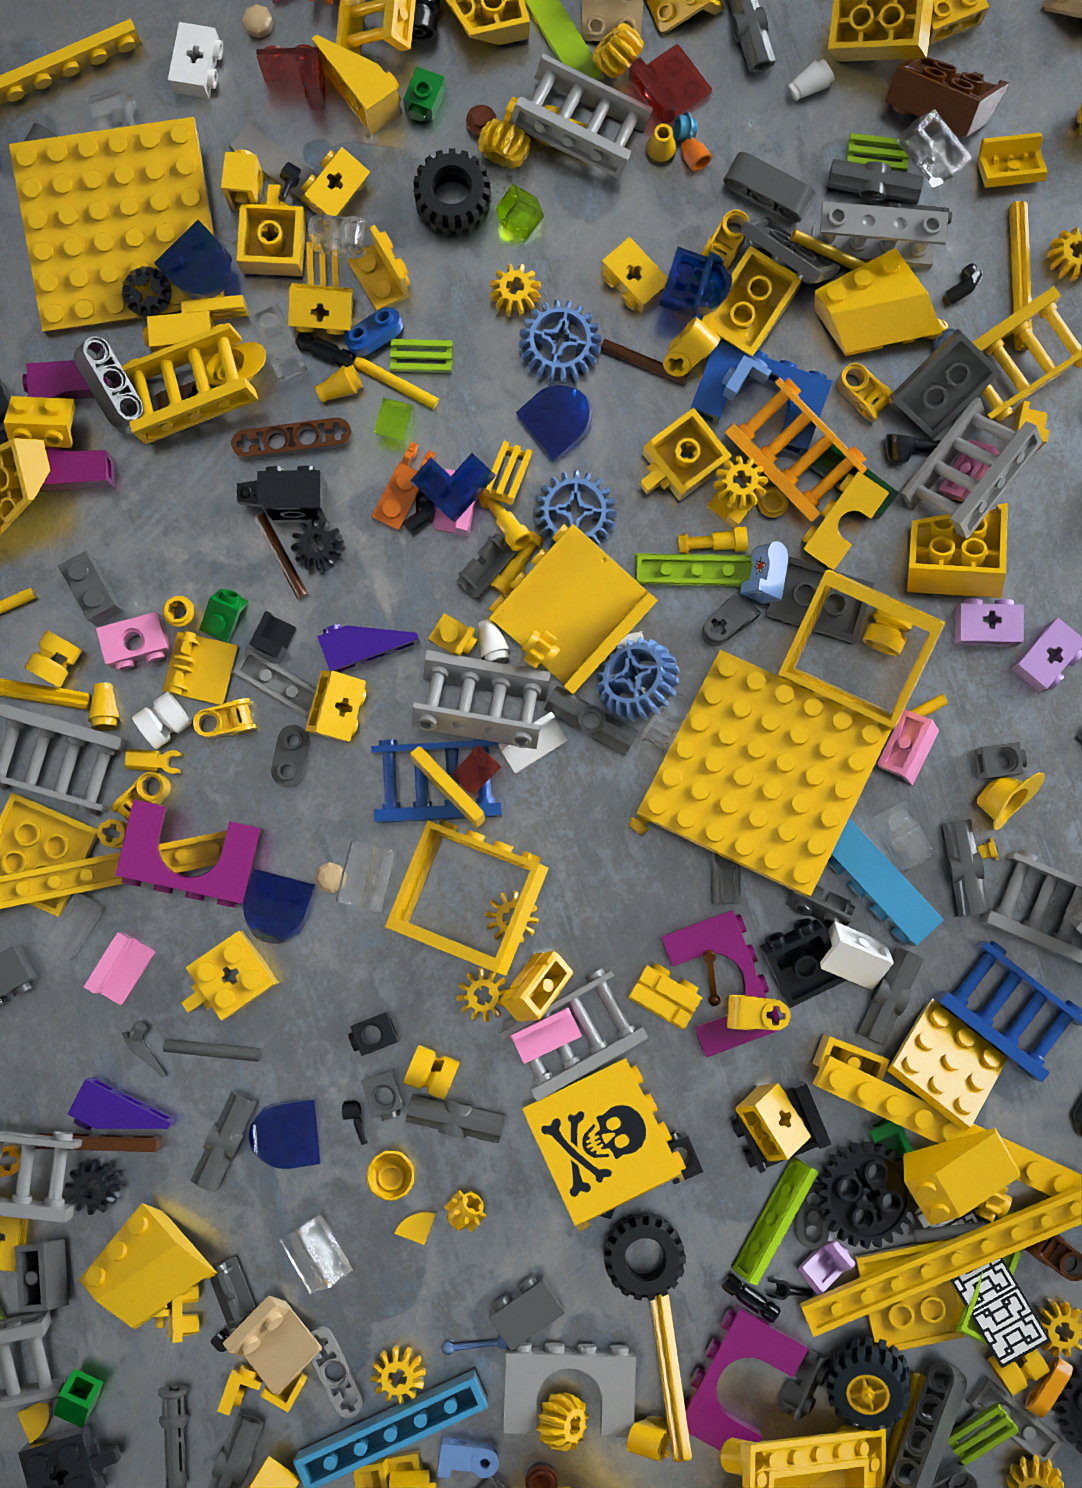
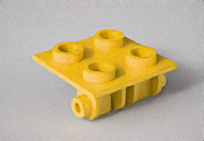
M177 631L162 692L169 691L174 695L223 705L238 645L196 636L195 633L184 631V633Z

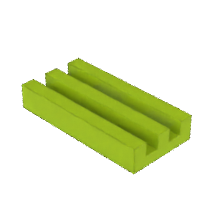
M850 133L846 161L864 165L870 161H878L888 164L891 170L907 172L911 140ZM855 153L871 155L872 157L880 158L889 157L901 159V162L860 158L853 156Z
M391 339L390 371L452 373L453 342L452 340ZM398 349L446 350V352L398 351ZM397 359L446 360V364L397 363Z
M997 1401L952 1430L947 1444L953 1447V1452L957 1456L959 1455L961 1462L966 1466L1017 1434L1018 1427ZM999 1414V1419L988 1426L982 1427L963 1442L959 1443L957 1441Z

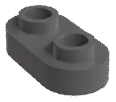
M289 725L280 731L271 768V775L274 781L280 786L287 788L294 787L301 782L310 746L309 734L298 725ZM291 735L298 736L299 741L295 746L288 744V738ZM286 765L292 767V774L288 777H284L281 773L282 768Z
M814 1182L796 1213V1237L808 1249L823 1247L829 1238L827 1227L830 1221L820 1219V1216L826 1210L815 1205L823 1200V1196L817 1194L818 1200L814 1204L807 1202L809 1194L814 1193V1190L823 1188L822 1185ZM809 1226H816L817 1232L814 1236L806 1235V1229Z

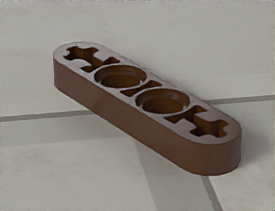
M328 418L244 429L234 434L231 446L234 453L240 459L256 460L343 448L350 443L352 431L346 420L342 418ZM336 426H340L342 431H346V433L341 434L340 440H336L334 435H326V442L321 443L322 436L319 428L324 427L325 434L333 433ZM306 429L313 430L316 433L315 441L309 445H304L299 441L300 433ZM275 433H280L285 437L284 445L278 449H273L268 444L270 436ZM262 435V443L265 450L261 451L258 444L249 446V451L244 452L242 447H238V445L243 444V439L248 438L250 443L260 442L258 436Z

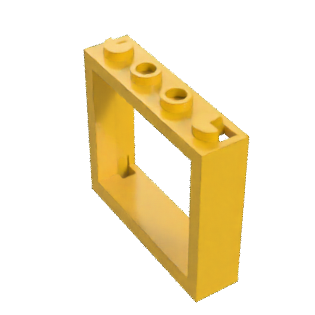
M826 570L778 675L792 682L791 687L793 688L804 686L812 690L814 697L823 702H827L829 699L843 705V711L856 716L857 713H861L870 717L871 724L878 726L880 722L894 729L903 714L946 622L839 573ZM832 588L929 632L892 712L796 668Z
M427 820L385 927L506 976L549 868L539 863L541 857L523 851L522 855L519 856L511 853L513 847L495 840L494 844L491 845L483 842L484 835L467 829L464 835L456 831L457 825L440 820L438 825ZM443 838L530 871L496 957L409 923Z

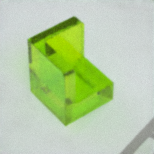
M514 184L510 186L496 206L502 227L526 240L544 217L537 197Z
M383 397L374 429L375 434L398 440L399 446L406 447L415 416L414 406Z

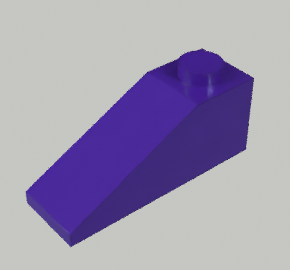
M340 624L323 629L324 634L317 636L329 670L338 673L420 644L418 635L414 632L348 625L341 627Z
M94 1077L85 1079L67 1114L75 1118L74 1124L86 1130H91L92 1127L95 1129H169L176 1122V1119Z

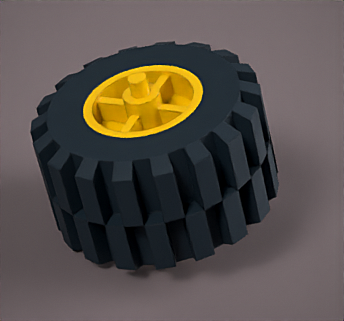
M866 1336L865 1341H860L859 1337L853 1338L851 1345L845 1342L840 1346V1352L835 1351L832 1356L827 1381L829 1404L831 1407H835V1414L839 1418L845 1417L847 1425L858 1424V1430L872 1427V1431H879L881 1425H884L886 1429L892 1427L893 1419L899 1422L903 1418V1411L906 1412L909 1406L911 1373L910 1368L907 1367V1360L904 1355L898 1356V1348L894 1345L890 1348L887 1347L886 1340L879 1339V1342L872 1341L873 1337Z

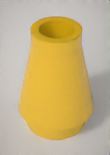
M667 124L658 125L646 143V151L653 160L659 162L667 161L676 152L673 131Z
M343 365L322 383L315 386L316 393L322 403L357 394V390L363 388L361 379L353 365L348 367Z
M184 596L171 597L163 607L164 619L175 627L190 625L194 621V606L192 602ZM182 611H186L185 616H181L179 619V614Z
M111 683L94 684V693L88 721L91 722V728L94 730H114L117 728V722L120 721Z

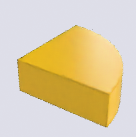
M422 1211L412 1214L398 1225L394 1234L425 1245L436 1213Z
M38 1401L17 1412L29 1443L36 1440L46 1429L52 1411L51 1402L40 1403Z

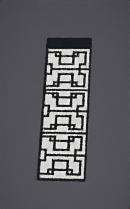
M910 1201V1206L917 1210L912 1215L920 1229L981 1222L974 1209H972L960 1218L930 1225L916 1201ZM1003 1258L950 1280L968 1310L982 1274L978 1299L971 1317L1001 1368L1051 1341Z

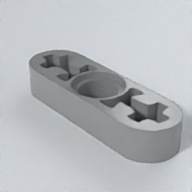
M323 1326L315 1327L310 1330L313 1336L318 1335L320 1339L325 1337L327 1342L324 1345V1349L327 1355L334 1351L335 1355L329 1356L320 1363L318 1359H322L324 1356L321 1350L311 1360V1363L337 1414L344 1418L355 1417L361 1411L364 1403L363 1392L332 1331ZM331 1363L339 1364L343 1369L342 1378L336 1381L327 1378L325 1374L326 1366ZM347 1380L350 1383L345 1387L347 1395L357 1398L352 1409L349 1405L342 1406L344 1394L341 1388L336 1393L333 1390L341 1387Z

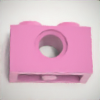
M157 611L96 628L104 662L107 666L116 668V671L133 668L135 666L134 662L146 659L147 663L162 660L165 658L164 654L172 652L163 616ZM134 636H141V646L137 650H129V640Z

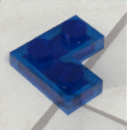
M471 453L452 475L430 457L410 481L446 516L456 522L497 475L477 456Z

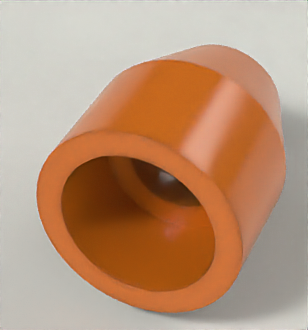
M687 138L681 144L683 159L693 172L702 170L712 160V155L705 145L695 138Z

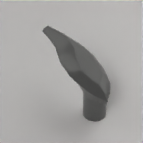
M137 1021L130 1032L122 1033V1037L129 1049L163 1078L166 1075L142 1040L147 1026L143 1022Z

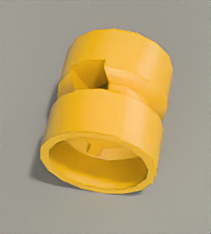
M876 608L873 614L875 623L868 625L862 641L869 647L882 653L900 656L907 640L904 637V633H909L913 624Z
M46 630L38 643L39 652H32L24 668L60 688L69 674L66 669L67 666L74 665L83 650ZM58 652L55 661L51 660L50 658Z
M418 1045L403 1083L418 1090L426 1087L428 1094L445 1100L460 1061L445 1055L438 1058L435 1051Z
M1037 1349L1003 1368L1000 1367L994 1355L987 1359L995 1375L1012 1397L1027 1387V1380L1037 1381L1050 1372L1048 1365ZM1023 1361L1024 1365L1021 1368H1019L1017 1363Z

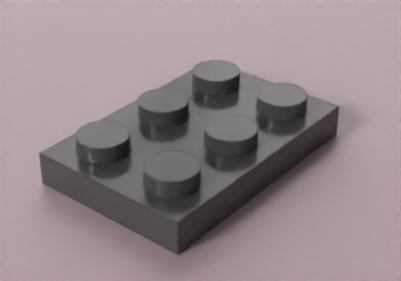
M768 217L748 220L740 230V233L748 237L746 241L751 246L759 250L764 248L770 252L773 261L784 267L789 265L797 271L796 276L806 283H818L834 278L841 268L832 260L790 241L791 232Z
M957 328L889 397L930 438L934 439L1002 372Z
M788 556L782 600L769 603L765 616L800 626L825 571L831 569ZM834 571L872 589L874 587L872 582ZM832 588L812 631L855 644L868 604Z

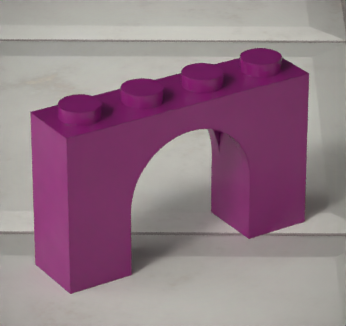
M74 360L26 363L27 374H23L22 383L25 393H28V397L74 400L95 398ZM103 377L104 383L109 387L108 378ZM45 447L50 472L39 492L114 487L112 456L106 450L69 452L57 447Z
M137 799L133 800L115 876L122 877L121 883L140 887L141 882L154 884L153 890L172 894L173 888L186 891L185 897L204 901L205 896L218 898L216 904L232 908L236 907V903L243 904L261 828L229 821L218 863L202 875L183 876L172 871L164 863L159 851V839L167 806Z
M734 910L660 936L670 966L673 967L703 955L705 950L711 949L715 954L727 957L737 966L743 984L741 995L766 998L765 993L769 992L767 982L763 974L758 975L753 964L758 962L752 944L746 945L742 934L747 932L742 916L740 914L735 916ZM773 1006L772 1012H767L766 1016L772 1019V1023H776L779 1017L775 1006ZM728 1012L693 1025L703 1055L706 1058L779 1031L727 1028Z
M738 1304L735 1305L733 1311L728 1309L720 1324L723 1330L717 1340L713 1338L705 1352V1356L708 1358L703 1368L698 1367L692 1375L689 1384L692 1386V1389L687 1398L683 1396L688 1433L721 1451L724 1443L730 1438L760 1442L762 1438L759 1428L732 1414L718 1401L717 1383L723 1370L730 1363L738 1359L756 1358L794 1377L809 1349L804 1341Z

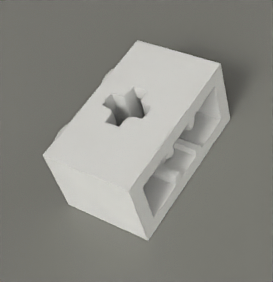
M179 22L168 75V82L173 93L209 99L211 88H215L217 84L216 60H220L223 53V42L219 40L215 28Z

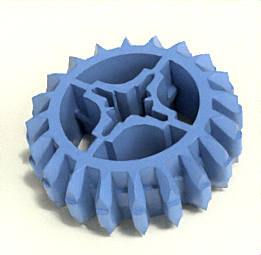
M556 299L554 301V308L551 309L544 302L542 304L543 313L533 309V319L525 318L524 325L526 328L520 329L519 336L523 338V340L519 341V349L525 350L521 354V358L523 361L531 360L528 363V370L532 371L539 368L537 377L541 379L547 373L549 374L548 382L550 383L554 382L555 376H560V382L565 384L566 375H570L572 380L576 381L578 380V370L584 375L588 374L589 369L587 365L595 366L597 359L593 355H599L601 352V347L596 345L602 340V336L596 333L599 330L598 323H590L593 317L591 313H586L582 316L583 306L579 305L575 310H572V302L570 300L566 302L565 307H560V302ZM559 321L558 326L554 329H543V332L540 331L545 325ZM569 323L581 331L585 341L579 340L578 336H574L569 332ZM562 331H564L563 339L565 341L559 347L558 353H556L557 345L555 344L561 337ZM535 342L549 349L552 354L551 361L544 358L538 352ZM581 353L575 359L561 363L565 355Z
M578 470L574 471L573 479H568V474L562 472V482L560 483L557 478L551 477L550 483L553 488L542 485L541 491L545 496L536 495L535 502L541 506L534 507L533 514L542 517L534 520L535 527L545 526L541 529L539 535L542 538L551 535L547 544L552 547L555 544L552 537L558 529L552 523L550 516L556 517V520L565 521L570 527L573 523L572 514L570 513L571 507H573L574 499H576L578 512L583 513V515L579 514L578 518H576L578 529L583 522L592 521L593 518H600L597 525L591 531L585 533L599 547L600 543L597 536L602 540H607L609 534L604 529L613 530L615 526L608 519L617 516V511L607 509L615 505V499H604L610 494V488L606 487L599 490L602 480L598 478L593 484L590 483L591 473L588 472L585 474L584 480L579 479ZM571 490L570 499L566 503L557 504V507H550L558 495ZM580 491L592 496L597 502L599 509L594 508L593 505L585 504L581 499Z
M639 637L636 644L633 640L627 639L626 647L623 648L621 645H617V652L615 654L610 653L607 656L608 662L600 664L603 672L596 674L597 680L600 682L596 685V688L601 694L599 696L601 702L607 706V709L612 714H616L620 719L625 720L629 718L631 721L637 722L639 716H641L643 719L648 720L650 712L660 715L659 707L662 704L669 707L667 698L669 696H676V691L672 687L680 685L679 679L676 677L680 671L675 664V657L669 653V650L664 645H659L652 639L647 642ZM653 661L656 662L657 665H642L641 662ZM619 694H634L635 698H622Z

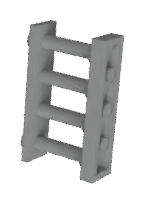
M543 54L534 79L541 82L531 100L519 96L509 123L515 124L519 129H523L525 133L620 179L632 152L624 147L634 128L641 132L644 131L653 108ZM551 87L568 95L558 114L542 107ZM579 101L595 108L586 128L569 120ZM606 115L623 122L613 142L597 134Z
M823 201L820 225L813 224L811 236L866 263L896 248L909 267L931 269L934 259V245L946 244L948 212Z
M978 397L960 413L958 420L916 474L907 480L901 492L908 508L912 510L915 509L921 500H924L952 515L950 520L957 534L966 539L973 533L1043 442L1037 426L1028 421L1019 430L1013 431L987 418L984 405ZM977 428H980L1009 444L1001 454L994 455L968 442V439ZM961 452L990 468L981 479L976 480L949 466L957 453ZM941 475L970 490L971 493L963 503L957 504L930 490V488Z
M427 650L423 679L430 680L431 682L426 703H414L412 727L424 731H436L537 750L541 725L532 724L536 700L546 701L551 672ZM443 683L462 686L457 710L438 707ZM474 689L493 692L488 716L469 712ZM505 694L524 697L519 721L500 718Z
M1 703L0 717L7 719L5 725H8L0 750V789L5 790L8 784L78 804L76 811L95 816L97 810L106 812L108 806L97 804L96 800L110 755L114 756L115 750L125 753L128 740ZM26 724L37 727L35 733L38 736L24 781L21 782L7 778L6 774L20 729L24 730ZM55 733L67 736L65 742L68 745L54 790L52 791L38 787L36 783L50 738L54 739ZM85 742L97 745L95 750L98 751L84 799L66 795L80 746L84 747Z
M1019 849L1018 853H1007L1005 859L1016 863V868L1000 907H996L995 911L983 913L979 923L1082 966V949L1071 945L1072 939L1070 936L1074 929L1072 924L1063 918L1058 933H1054L1053 937L1043 933V927L1040 926L1057 883L1060 882L1075 889L1070 901L1071 903L1077 897L1082 898V880L1037 862V856L1028 851ZM1030 869L1046 876L1029 920H1025L1024 924L1012 920L1014 914L1011 912Z
M600 968L586 976L585 978L588 983L552 1002L541 1017L543 1019L551 1015L550 1012L567 1003L591 1046L589 1048L591 1054L580 1060L578 1055L574 1056L568 1044L557 1048L556 1050L563 1061L561 1064L563 1070L554 1075L550 1071L546 1072L539 1057L527 1062L535 1076L533 1080L535 1086L531 1087V1092L536 1101L543 1099L649 1039L642 1026L635 1028L633 1024H629L606 981L614 977L611 970L604 973L603 969ZM594 987L619 1030L617 1032L619 1038L609 1044L606 1040L601 1039L578 996ZM513 1017L502 1024L504 1030L499 1034L504 1039L534 1021L519 1022Z
M0 1131V1163L3 1142L22 1144L16 1194H12V1198L0 1197V1216L62 1223L72 1219L74 1205L64 1204L65 1199L62 1198L67 1151L68 1149H76L82 1146V1139H74L73 1133L61 1131L53 1132V1136ZM35 1146L55 1147L49 1195L45 1198L44 1202L33 1201L32 1195H29Z
M49 1310L0 1320V1367L6 1389L0 1390V1409L36 1401L40 1403L52 1402L58 1398L66 1383L65 1376L51 1379L41 1339L52 1322ZM24 1339L29 1344L38 1382L19 1386L9 1345L14 1341Z

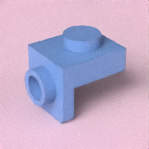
M744 355L736 369L730 367L722 381V384L726 385L723 396L734 401L748 376L765 384L771 370L767 368V364L757 357L749 358Z

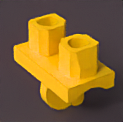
M195 1284L193 1286L194 1289L185 1296L179 1295L167 1304L166 1309L154 1316L155 1328H165V1316H167V1337L172 1338V1343L182 1342L183 1336L199 1333L198 1314H182V1303L198 1302V1284Z

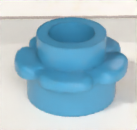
M685 112L684 115H677L673 125L675 140L684 142L687 138H695L698 130L697 120L693 119L689 112Z

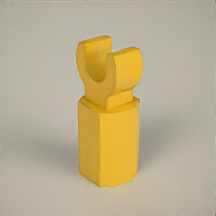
M128 748L125 754L124 765L126 770L158 772L161 768L169 774L177 775L181 773V770L171 768L169 761L173 757H182V753L170 750L161 755L158 750Z

